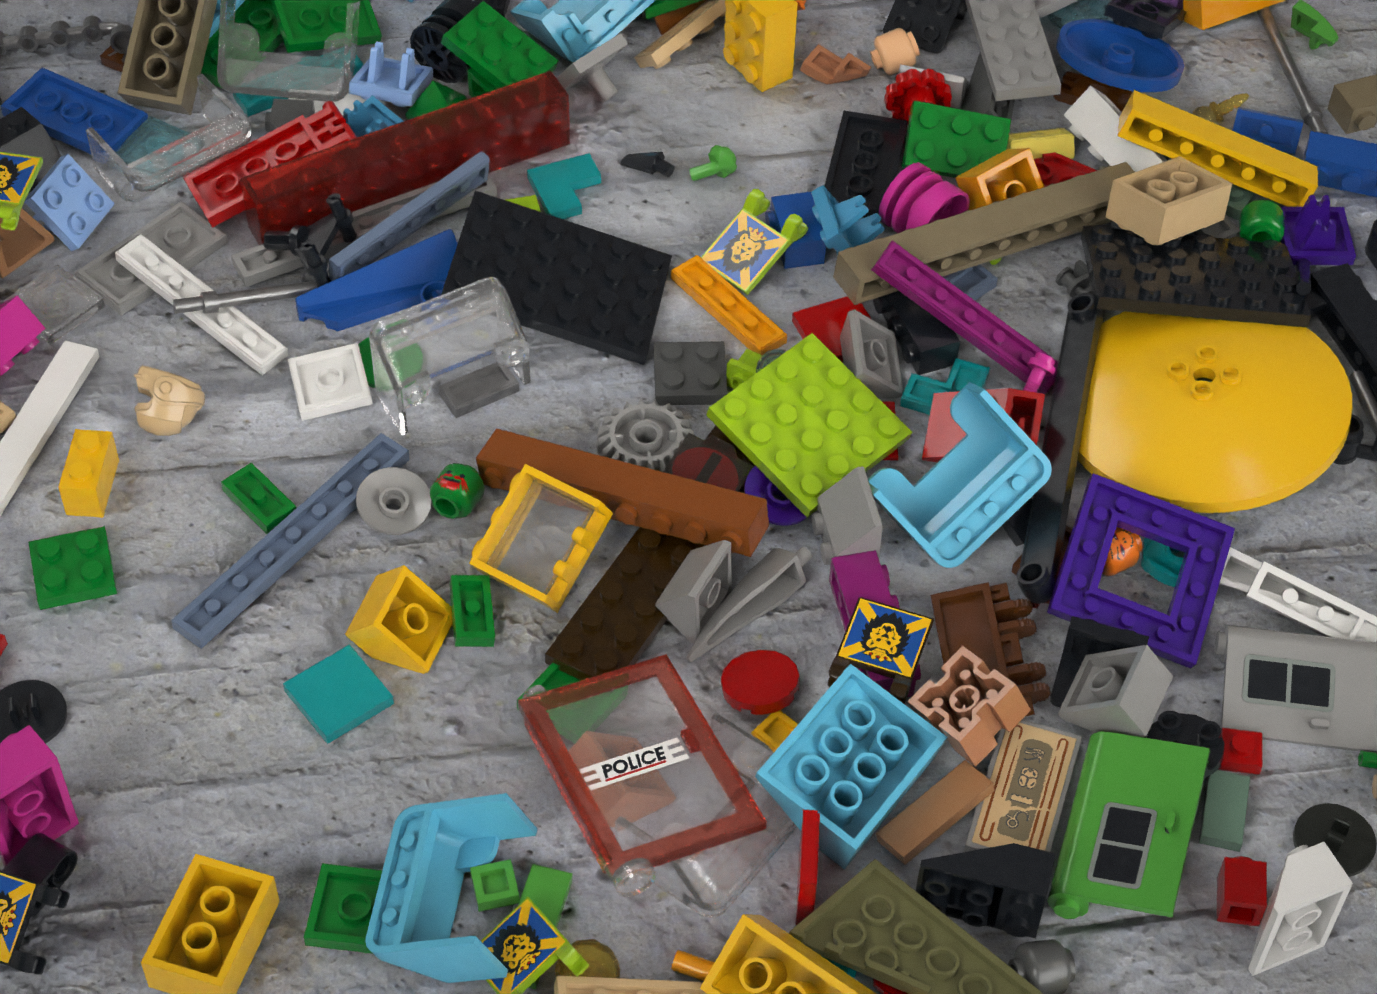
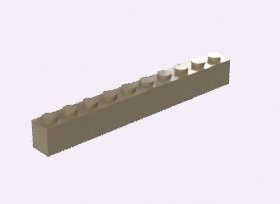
M1123 162L1092 173L1079 175L1060 183L1050 184L1047 187L1028 193L1025 192L1009 199L996 201L974 210H967L961 214L939 219L926 225L907 229L891 236L878 238L859 246L849 247L838 252L833 278L852 303L856 305L899 291L871 271L892 240L943 277L1082 232L1083 226L1094 227L1095 225L1112 222V220L1105 216L1113 180L1132 174L1135 171L1127 162Z

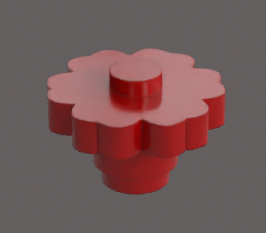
M909 69L896 75V83L886 86V94L884 96L886 109L891 111L892 118L906 120L908 124L911 104L914 100L946 107L951 106V87L945 83L944 75L933 69H926L921 73L917 69Z

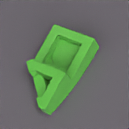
M1299 0L1292 7L1291 28L1310 38L1309 47L1311 50L1317 49L1321 44H1327L1330 47L1338 41L1339 37L1334 28L1312 6L1303 0Z

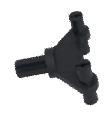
M337 193L331 194L326 199L332 213L312 225H295L291 231H266L264 234V247L272 250H290L294 256H298L307 273L314 276L317 287L331 282L326 271L328 264L324 256L338 230H340L344 242H353L357 237V233L352 225L353 215L350 209L344 207L341 196Z

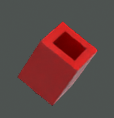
M1244 856L1224 857L1217 876V921L1259 927L1267 907V862L1254 861Z

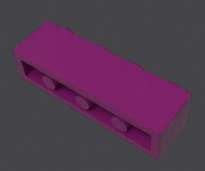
M876 550L831 558L829 582L845 631L859 597L900 608L897 596L895 594L891 595L888 588L890 585L888 568L885 564H880ZM920 664L917 666L907 698L914 695L916 680L921 679ZM857 668L890 693L893 678Z

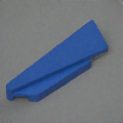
M451 229L443 231L297 296L295 302L299 320L304 322L307 319L313 318L325 322L328 329L341 331L420 305V292L424 285L433 281H446L457 247L453 231Z

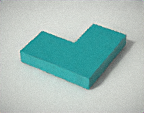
M590 153L528 169L527 179L545 213L566 219L582 214V205L574 191L600 184L601 173Z
M956 358L946 383L911 373L902 394L900 406L930 415L934 393L961 391L969 382L984 388L989 376L990 367Z

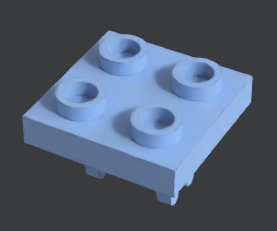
M376 41L375 47H371L370 58L349 82V94L361 96L365 100L373 95L377 100L391 102L398 107H412L433 80V68L415 64V53L412 48H407L406 53L402 54L401 61L384 58L383 42Z
M69 154L59 158L25 200L28 207L35 213L33 218L36 221H43L45 223L43 227L48 231H52L70 251L80 248L115 204Z

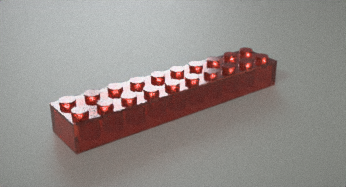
M548 71L242 177L240 181L248 228L257 243L262 245L264 244V234L266 231H291L295 225H312L331 214L332 211L326 201L327 197L331 194H340L344 207L354 212L438 182L481 151L490 158L488 172L490 173L570 144L569 94L552 71Z

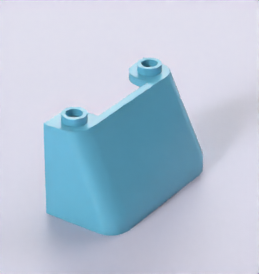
M523 0L510 12L522 28L565 60L575 62L614 38L655 0H559L550 9H547L540 0Z

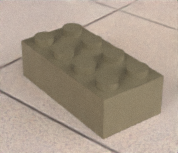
M139 0L117 92L127 103L186 115L192 114L218 0Z

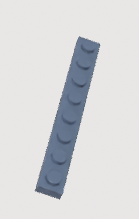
M380 433L171 620L173 629L202 649L357 508L356 495L358 488L369 474L382 468H401L410 460L409 450Z

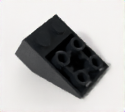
M1012 843L921 860L916 892L948 917L963 920L965 923L975 927L988 926L1000 929L1014 937L1027 936L1036 939L1056 853Z

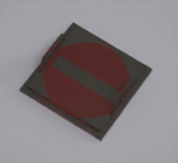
M688 433L663 472L739 492L746 481L747 475L754 466L736 456L735 446L713 435L703 440Z

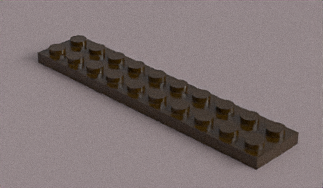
M715 425L698 449L714 451L725 457L733 465L737 473L738 482L735 491L744 493L747 475L756 465ZM712 454L695 481L707 483L722 458ZM639 527L545 653V663L551 665L553 662L559 665L560 671L612 695L619 683L622 684L668 619L655 606V603L689 552L706 545L693 543L689 540L667 534H659L655 531Z

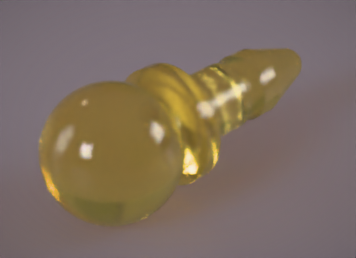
M1247 93L1234 95L1218 105L1212 101L1209 103V106L1197 107L1192 114L1215 124L1216 122L1221 123L1224 121L1223 115L1233 111L1234 108L1241 107L1249 98V95Z

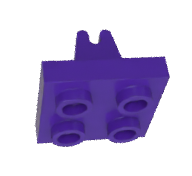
M1310 195L1303 207H1280L1283 210L1285 227L1283 239L1280 243L1287 246L1293 265H1296L1297 261L1302 258L1309 260L1310 265L1354 264L1356 253L1344 207H1330L1329 195H1324L1319 202L1316 201L1315 195Z

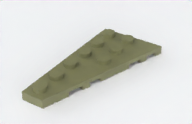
M876 859L870 862L789 931L790 935L819 955L908 994H1043Z

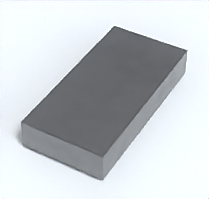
M503 360L439 386V395L455 418L520 391L519 382Z

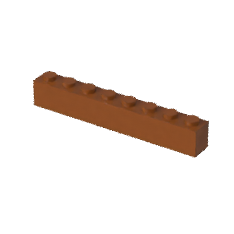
M497 428L476 457L479 475L484 485L491 488L509 491L511 480L527 464L600 500L613 513L612 520L626 525L649 529L659 534L682 538L697 544L709 545L726 540L731 542V553L751 557L769 527L767 499ZM545 489L542 490L538 497L539 500L550 502L557 506L572 508L588 514L590 512Z

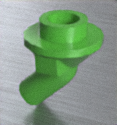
M715 145L708 153L710 162L690 168L689 171L693 181L715 174L718 177L725 178L736 171V156L728 147Z

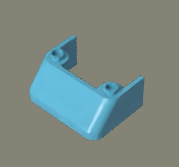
M507 793L414 805L400 813L393 826L365 940L367 948L379 960L445 983L507 978L508 969L476 936L450 938L465 872H470V867L490 864L497 854L500 840L530 837L537 834V827Z

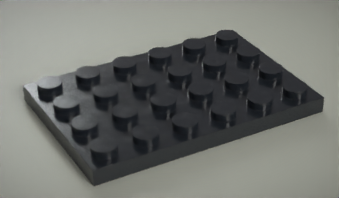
M475 190L440 299L644 365L672 255Z
M1107 225L1083 226L1081 241L1097 309L1307 328L1309 326L1311 313L1305 296L1298 294L1296 291V271L1285 244L1275 240L1260 242L1248 241L1242 237L1226 239L1215 238L1208 234H1198L1196 236L1185 235L1157 246L1147 243L1143 237L1132 231L1115 229Z

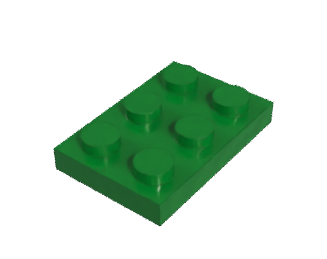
M271 0V6L287 53L339 48L347 45H368L381 41L382 34L370 0Z
M482 1L446 32L441 41L442 45L516 104L554 71L559 62L558 59L485 1Z
M914 100L911 104L902 168L919 162L939 175L955 178L1007 149L1011 119Z

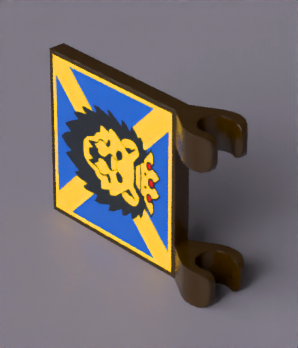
M859 597L836 657L830 666V677L827 685L831 687L849 664H852L856 668L893 678L890 694L905 704L934 618Z

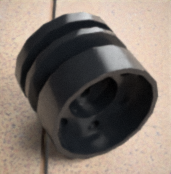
M444 0L432 12L431 16L425 18L422 24L413 30L410 37L411 48L414 49L415 59L423 66L432 67L433 77L445 83H457L463 80L468 74L467 70L471 69L469 65L442 45L441 41L446 32L478 6L473 0Z

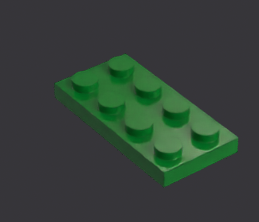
M245 0L209 38L200 80L233 93L232 89L240 87L283 42L271 6V0Z

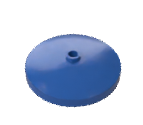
M1100 19L1071 21L1061 28L1056 43L1059 55L1072 68L1098 82L1124 90H1136L1138 92L1167 91L1178 85L1184 70L1182 57L1169 44L1160 38H1148L1141 33V30L1131 26L1122 27L1113 21Z

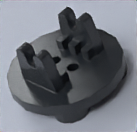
M1165 711L1159 715L1158 721L1152 724L1147 736L1144 737L1210 748L1204 779L1216 772L1223 761L1225 743L1221 735L1222 730L1220 726L1214 721H1208L1197 715Z

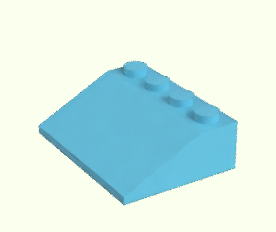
M849 664L758 770L755 777L800 831L803 809L818 810V813H820L818 849L845 870L935 759L947 736L852 664Z

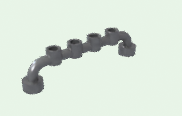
M96 16L86 17L83 21V26L70 27L65 21H56L52 24L50 31L38 32L35 27L26 25L20 29L17 36L6 37L0 31V56L4 55L6 50L19 48L25 52H33L37 49L38 45L45 44L65 47L70 41L78 39L97 42L105 35H110L111 47L116 52L126 54L132 27L119 22L102 23L101 19Z

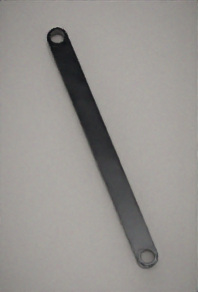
M1088 293L1076 295L1067 305V319L1042 446V452L1049 459L1052 471L1046 484L1033 495L1021 564L1017 572L1018 585L1022 593L1030 602L1036 604L1044 603L1051 599L1057 580L1098 339L1103 322L1102 310L1096 308L1094 297Z

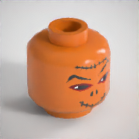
M1116 527L1102 572L1104 576H1114L1138 563L1140 552L1143 550L1142 541L1138 534Z

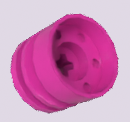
M917 162L903 169L891 182L880 203L879 216L882 218L881 222L893 228L896 233H900L939 219L961 214L969 210L970 199L963 190L951 182L942 181L939 174L931 171L926 165Z

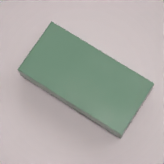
M1216 770V772L1207 777L1199 837L1200 844L1240 852L1243 844L1250 776Z

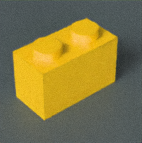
M75 429L58 486L66 515L104 517L119 463L112 432Z

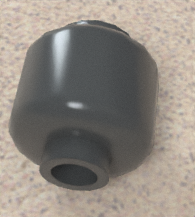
M1055 939L1020 944L1015 951L1014 959H1011L1008 963V966L1043 994H1063L1066 992L1069 984L1075 979L1076 967L1073 955L1069 949L1064 948Z

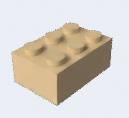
M1179 156L1113 180L1105 217L1117 223L1121 229L1132 231L1143 237L1149 244L1162 245L1173 239L1223 221L1233 183Z

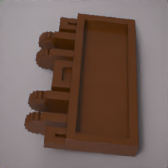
M989 582L930 595L943 665L964 646L981 658L990 672L996 669L1014 682L1031 708V711L1025 717L1035 715L1033 704L1049 699L1051 691L1045 682L1037 683L1038 680L1041 681L1046 676L1044 664H1041V662L1022 664L1024 660L1019 640L1024 637L1028 638L1037 632L1034 620H1031V618L1023 619V617L1031 615L1030 613L1033 610L1030 600L1023 598L1011 600L1007 583L990 586Z

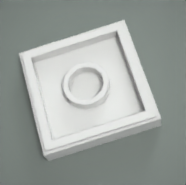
M358 343L288 359L302 421L373 404Z

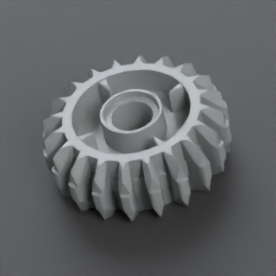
M640 399L638 405L635 406L626 401L624 410L614 407L611 416L604 417L602 426L599 427L597 432L598 442L596 443L598 455L672 474L673 464L680 455L687 451L695 450V435L690 420L684 419L681 410L672 412L670 403L660 407L656 399L652 404H644L642 399Z

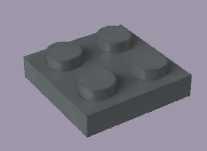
M724 341L654 342L655 399L659 405H666L668 403L670 405H713L727 395Z

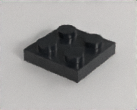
M1112 0L1107 4L1104 16L1112 18L1113 22L1119 26H1131L1141 30V33L1148 38L1162 39L1183 22L1186 11L1160 0Z

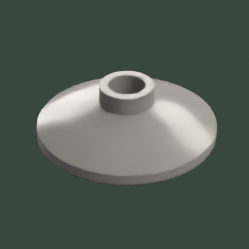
M388 467L374 471L362 481L356 495V507L361 519L373 530L387 535H402L416 530L426 521L431 510L432 499L430 498V490L420 476L407 469ZM390 504H395L399 506L400 509L392 510L387 508V506Z

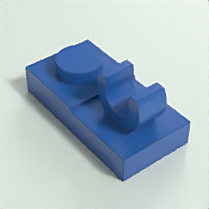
M1238 107L1232 131L1282 152L1295 155L1304 120Z

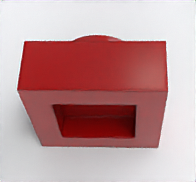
M1222 728L1221 735L1225 745L1223 761L1219 766V770L1259 775L1263 766L1262 733Z

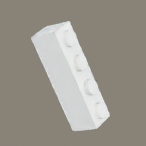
M1091 85L1064 114L1072 124L1069 130L1081 141L1086 139L1091 144L1087 148L1089 152L1101 162L1105 159L1109 166L1127 162L1137 172L1167 161L1162 154L1118 137L1119 117L1122 112L1106 95Z

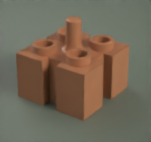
M962 646L941 667L945 675L936 684L929 679L907 702L915 713L947 736L946 740L949 741L954 751L976 767L998 745L994 736L1001 729L1010 732L1031 711V708L1014 682L996 669L990 672L981 658Z

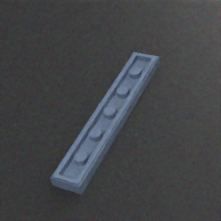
M479 152L329 259V278L331 281L373 263L487 181L490 158L484 152Z

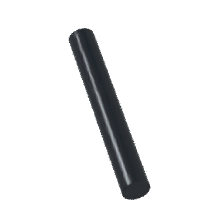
M1302 258L1296 263V291L1300 295H1307L1311 290L1310 262Z

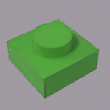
M511 859L470 867L479 912L519 904V891Z

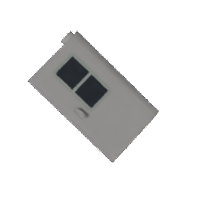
M1226 625L1224 632H1217L1214 651L1216 655H1221V662L1225 663L1221 730L1222 728L1261 732L1262 740L1377 753V643L1235 625Z

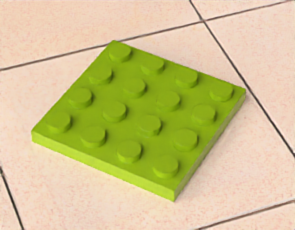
M813 333L710 406L706 414L807 518L817 511V500L821 494L857 467H864L866 473L908 441L912 434V431L859 379H856V376Z

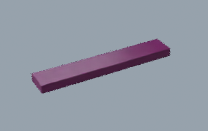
M893 240L871 269L879 277L1024 383L1027 382L1032 371L1027 365L1030 357H1034L1036 352L1048 355ZM1055 360L1054 367L1056 370L1053 376L1044 377L1037 390L1038 393L1046 394L1055 382L1058 367L1057 360Z

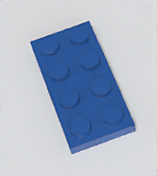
M43 67L1 105L3 116L23 107L43 125L50 137L107 162L149 123L146 112Z

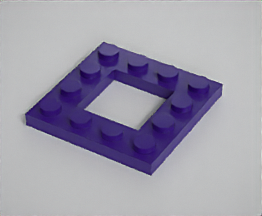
M1093 473L1087 482L1047 613L1069 622L1071 617L1074 616L1149 636L1147 645L1155 655L1191 669L1197 664L1235 528ZM1116 527L1185 553L1167 614L1098 588Z

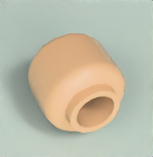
M896 28L877 36L874 40L875 50L870 51L875 68H883L885 73L890 76L899 73L900 64L913 67L916 63V57L920 55L912 32L906 33L902 28Z

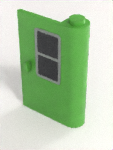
M1104 731L1096 732L1090 736L1047 899L1048 905L1054 910L1055 914L1065 919H1075L1085 915L1088 912L1090 903L1173 918L1210 748Z

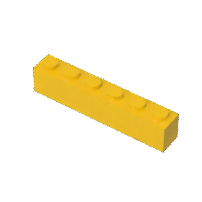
M1136 90L1132 92L1119 117L1118 137L1171 159L1180 156L1238 187L1284 206L1303 207L1308 197L1313 195L1318 187V166Z

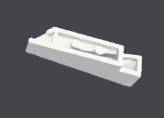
M1230 547L1219 584L1246 592L1245 597L1323 636L1377 642L1376 616L1265 561L1262 563Z

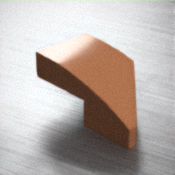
M818 44L803 61L800 71L828 85L867 76L871 66L850 53L842 59Z

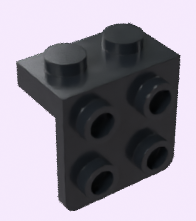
M895 0L884 25L883 33L896 28H902L906 33L911 31L919 49L938 54L945 45L955 18L964 19L968 10L965 0Z
M1072 616L1050 696L1051 704L1061 708L1086 655L1147 645L1149 636L1141 635L1128 629H1119L1100 624L1091 619H1081Z

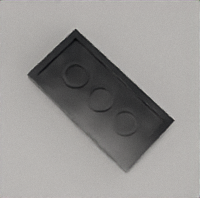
M843 111L824 187L839 203L862 195L866 200L863 205L869 209V212L862 218L875 213L879 214V206L883 195L897 176L908 122L901 119Z

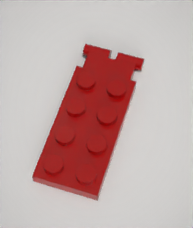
M327 101L323 104L322 110L307 118L301 115L183 179L213 228L332 164L331 158L348 149L350 151L358 150L361 142L349 124L346 123L345 118L335 103Z

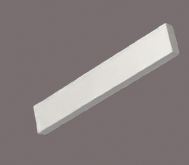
M142 234L115 252L118 263L172 305L175 299L200 296L201 292L214 291ZM234 306L219 308V312L203 313V310L183 313L262 376L288 356L287 347Z
M65 340L0 441V516L100 356L97 348Z

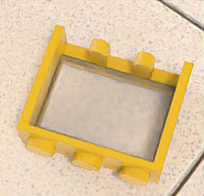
M525 464L521 472L517 473L511 480L509 493L503 504L498 506L493 512L490 520L491 525L486 534L475 544L469 564L480 573L489 575L490 578L558 613L613 513L600 500Z

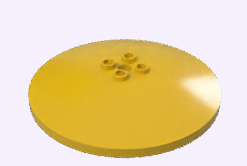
M1124 311L1103 322L1100 328L1077 460L1091 474H1097L1195 513H1225L1264 506L1300 491L1315 481L1335 461L1345 444L1352 416L1350 382L1334 352L1324 341L1306 327ZM1199 378H1208V379H1210V380H1212V381H1211V382L1203 381V380L1197 381V379H1199Z

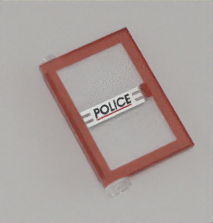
M667 654L546 691L542 685H535L524 692L523 699L518 700V709L524 718V725L603 873H607L620 896L631 897L647 890L656 879L654 867L766 829L767 820Z

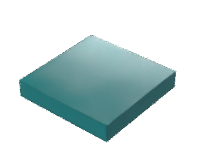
M350 644L283 683L285 693L327 744L394 704L393 695Z

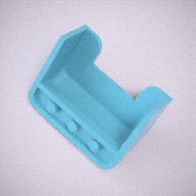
M971 382L955 395L950 405V413L953 420L967 435L914 486L899 471L893 468L879 469L868 479L874 500L935 562L946 568H953L962 564L1046 484L1052 471L1051 463L1047 456L984 388Z

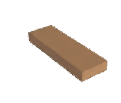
M964 760L877 831V841L906 865L995 791L994 784L979 770Z

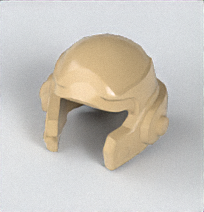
M144 365L139 368L137 374H134L139 393L151 398L149 402L138 403L134 408L138 425L149 433L158 436L179 434L182 428L193 420L196 412L204 406L205 393L202 391L201 386L187 378Z

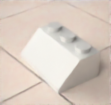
M1325 842L1311 847L1301 845L1287 854L1286 861L1277 878L1273 893L1268 899L1269 903L1260 923L1248 967L1252 976L1325 946L1353 884Z

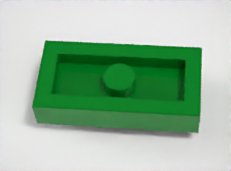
M249 463L221 481L223 492L266 534L272 531L296 509V505L252 463Z
M451 575L449 586L455 647H494L495 628L489 575Z

